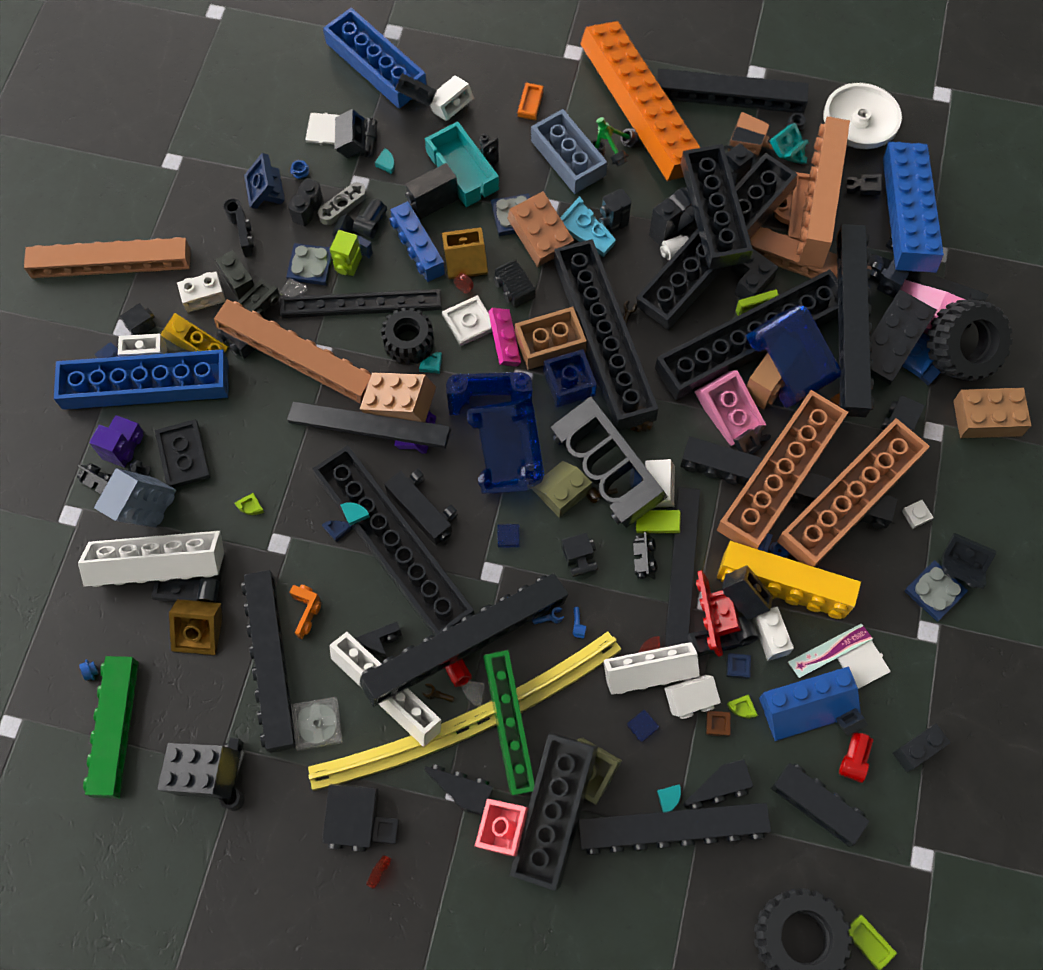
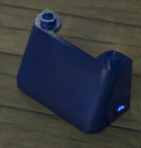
M797 305L774 316L745 335L752 348L757 351L765 349L768 351L786 384L779 390V397L785 408L805 399L811 390L817 392L840 377L841 370L809 310L802 305Z
M526 373L455 374L447 380L449 415H460L462 406L465 404L470 405V396L511 395V404H518L521 407L522 413H532V380Z
M523 399L468 409V423L472 428H479L486 467L478 477V484L481 487L482 494L528 491L540 484L544 478V469L534 407L531 400Z

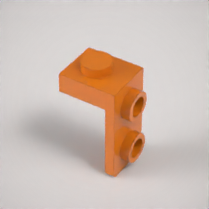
M293 585L289 592L292 598L308 604L295 631L296 636L303 639L304 635H308L311 630V620L314 614H318L321 602L318 594L312 592L313 590L310 587Z

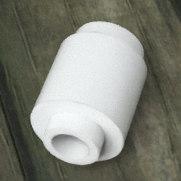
M680 235L663 241L660 247L662 256L670 260L689 238Z

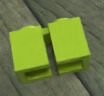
M338 230L330 248L335 271L342 275L354 276L362 258L358 236Z

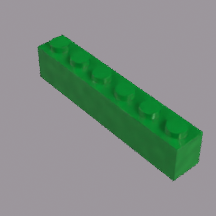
M509 651L483 655L509 791L512 795L531 792L535 784Z
M105 656V662L101 665L102 682L97 689L99 703L98 708H95L94 711L95 730L91 732L90 736L92 750L91 754L87 757L88 777L84 779L83 783L85 795L92 798L120 799L139 662L133 657Z

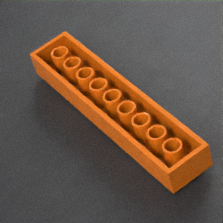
M615 21L586 27L581 46L627 119L638 133V136L665 179L670 181L684 177L681 168L683 151L701 147L619 22Z

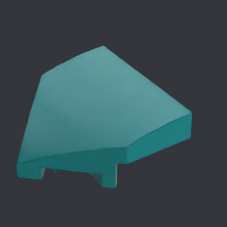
M796 123L788 125L769 141L779 158L800 164L807 163L805 145L809 144V140L803 141Z

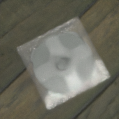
M337 697L291 704L297 751L343 743Z

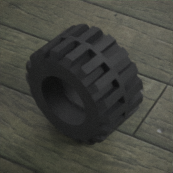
M401 308L402 311L398 312L395 310L393 311L394 315L389 314L386 317L387 321H384L382 324L381 334L387 355L390 354L392 360L397 359V362L401 364L405 361L409 365L410 362L414 361V364L419 363V359L424 360L426 354L429 355L431 348L434 346L432 323L429 321L426 314L423 315L420 310L415 312L414 308H410V310ZM412 331L418 334L411 341L398 339V336L403 332Z

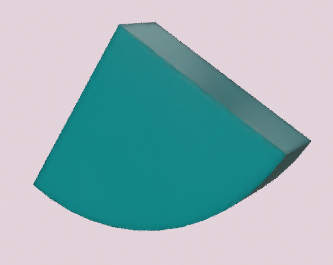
M384 148L375 161V166L392 174L394 171L392 154Z
M442 352L433 353L423 360L419 366V372L440 374Z
M344 503L340 505L350 526L370 517L368 511L359 504Z
M680 784L657 790L663 812H670L679 802L681 795Z

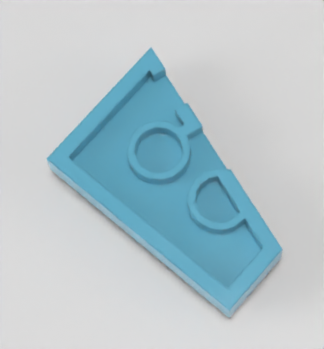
M580 196L561 216V220L570 235L579 242L593 239L597 252L602 257L615 245L616 239L602 223L598 222L591 209H587Z

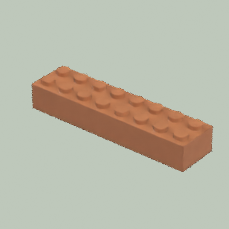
M827 116L825 124L820 125L818 133L820 138H816L814 149L817 152H814L812 164L815 166L811 167L809 175L812 181H809L807 193L810 197H806L804 208H806L807 212L804 211L802 223L805 227L801 228L799 239H801L802 243L799 242L796 255H800L799 264L823 268L832 244L850 120Z
M811 390L724 515L717 531L736 543L758 549L843 423L848 412Z
M896 418L782 532L777 542L800 563L815 567L922 458L930 446Z

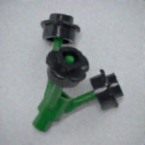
M603 117L597 119L598 137L597 140H592L591 143L603 156L606 149L601 139H607L615 153L610 157L613 162L611 164H616L617 167L627 162L626 158L629 154H626L624 150L619 152L611 136L613 133L621 136V142L624 146L632 147L638 141V133L633 128L625 129L621 132L605 122Z

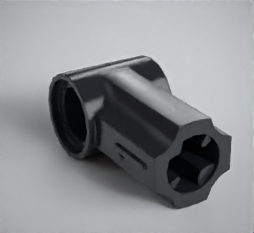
M378 199L372 200L363 215H359L354 221L353 231L373 239L378 231L379 222L387 211V206Z

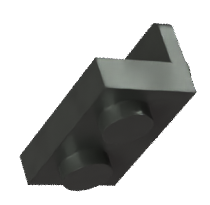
M260 279L237 302L242 304L245 309L251 312L256 311L263 317L265 311L278 302L280 293L275 285L272 287L266 281Z

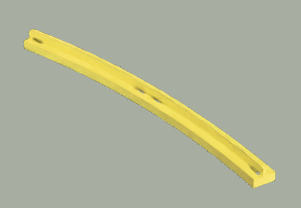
M606 632L563 662L516 688L520 712L522 713L553 696L602 665L605 659H610L619 653L621 648L617 644L616 638L612 637L609 632ZM611 645L612 648L603 654L602 651ZM490 701L442 723L441 732L424 747L411 735L361 753L309 766V780L311 781L312 790L327 788L329 784H343L395 768L480 734L497 725L493 703ZM490 717V720L479 725L477 724V722ZM469 727V729L464 732H461L459 734L456 733V731ZM329 776V779L316 781L317 778Z

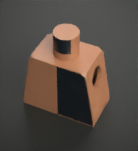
M741 112L730 145L735 147L741 143L746 149L759 156L762 147L773 150L769 142L773 137L767 136L769 125Z

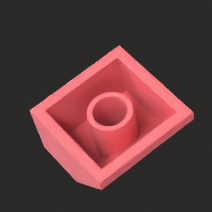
M487 799L475 846L507 856H516L528 808Z

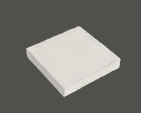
M478 295L442 311V315L460 347L493 332L489 314Z

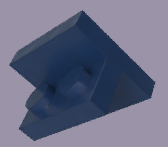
M262 153L244 175L249 207L257 209L264 200L282 204L285 200L279 168L272 167L269 155Z

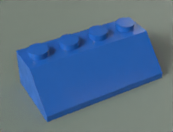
M849 666L763 692L759 697L775 741L836 723L835 718L854 708L861 713L858 687Z

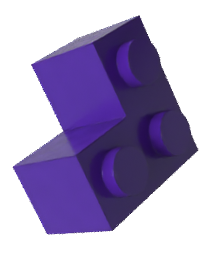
M115 415L109 428L98 425L89 444L102 460L125 468L127 462H130L133 458L135 447L142 441L144 431L138 423Z

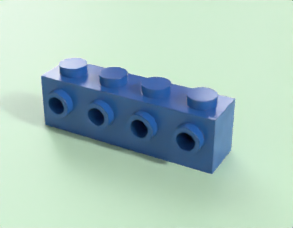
M409 202L390 209V223L393 229H397L402 244L407 246V252L410 258L415 260L418 272L424 275L427 282L444 275V261Z

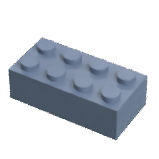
M563 109L531 126L532 143L574 194L606 176L607 161Z
M116 468L94 508L115 521L156 528L162 522L167 506L173 502L176 490L156 478Z

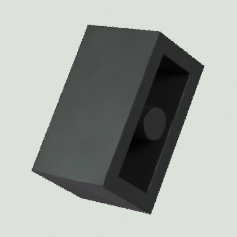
M231 250L215 259L221 274L240 300L254 286V282L234 251Z

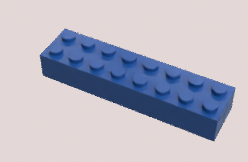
M888 142L883 157L895 269L937 273L944 253L928 145Z
M223 349L56 361L54 400L63 410L228 398L229 361Z

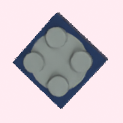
M529 193L491 200L498 236L516 233L507 219L509 209L529 199Z
M294 243L286 276L287 281L326 285L332 262L331 247Z
M935 560L904 590L937 622L968 591L956 579L945 575L942 571V566Z

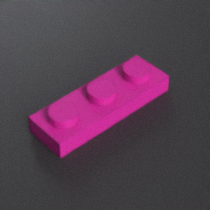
M491 308L488 313L499 364L518 366L521 363L510 310Z

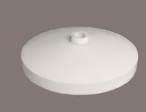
M852 83L836 89L829 96L824 108V121L827 116L850 120L847 145L861 149H872L887 144L895 137L902 119L901 110L896 100L885 90L866 83Z

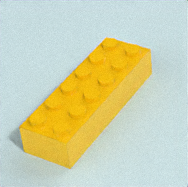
M733 541L729 542L723 555L717 578L721 579L722 582L726 574L748 565L773 595V599H784L790 605L800 604L813 612L822 611L835 619L845 618L855 607L861 584L860 581Z

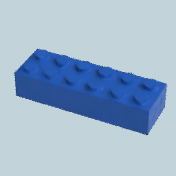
M352 8L323 28L326 44L399 109L412 99L395 90L402 73L427 85L425 72Z

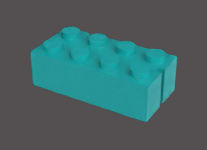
M458 121L425 138L426 153L434 164H437V167L447 163L457 176L458 197L466 207L481 200V195L485 198L499 190V176Z

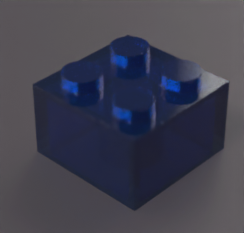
M583 349L544 361L543 372L556 407L583 400L590 396H596L597 383Z

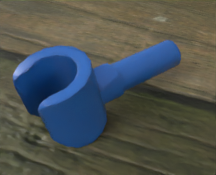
M554 608L551 614L533 620V624L545 621L560 623L564 616L558 618L554 613L561 612L562 608Z
M574 607L573 636L584 638L586 626L580 625L579 607Z

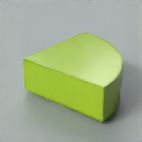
M254 493L235 502L236 507L245 514L258 515L264 513Z
M749 695L727 703L729 709L739 717L749 719L758 716Z

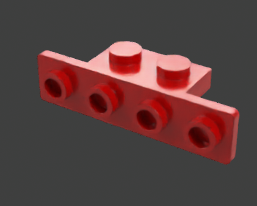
M700 570L697 571L699 579L696 580V585L699 592L702 593L700 605L706 614L703 622L710 637H707V643L710 650H714L719 657L723 656L719 636L741 630L737 609L730 598L724 595L723 590L711 593L708 578Z

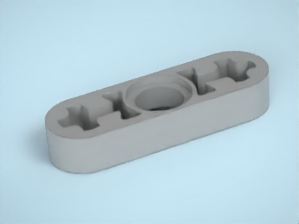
M359 182L352 183L320 207L318 215L321 223L324 225L335 223L339 217L347 214L364 201L367 195L365 186ZM342 200L348 202V204L344 207H339L337 205L338 202Z

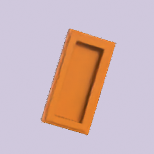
M525 83L517 117L536 120L544 86Z

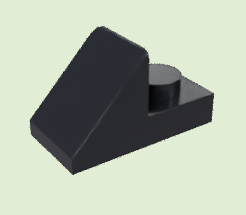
M394 622L355 639L368 652L386 659L387 656L382 643H392L398 640L402 633L398 622Z

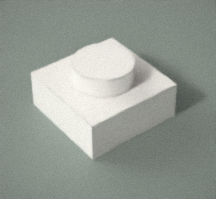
M923 500L911 504L902 510L912 529L933 519Z

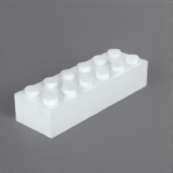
M220 531L88 542L78 562L83 586L100 587L107 584L123 585L130 582L145 583L153 580L168 581L176 578L190 579L199 576L208 578L218 575L224 557V549Z

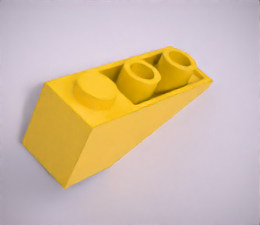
M174 313L161 333L162 337L189 352L222 349L225 352L228 346Z

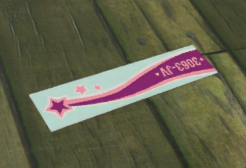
M861 623L790 660L788 663L800 678L873 638Z

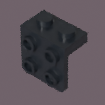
M954 533L942 554V571L950 578H958L965 581L970 587L984 589L986 586V571L996 555V550Z

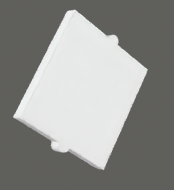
M310 113L306 142L319 143L320 145H335V117L339 115Z
M872 640L837 658L843 668L850 667L858 689L891 672L882 658L883 654L878 652Z

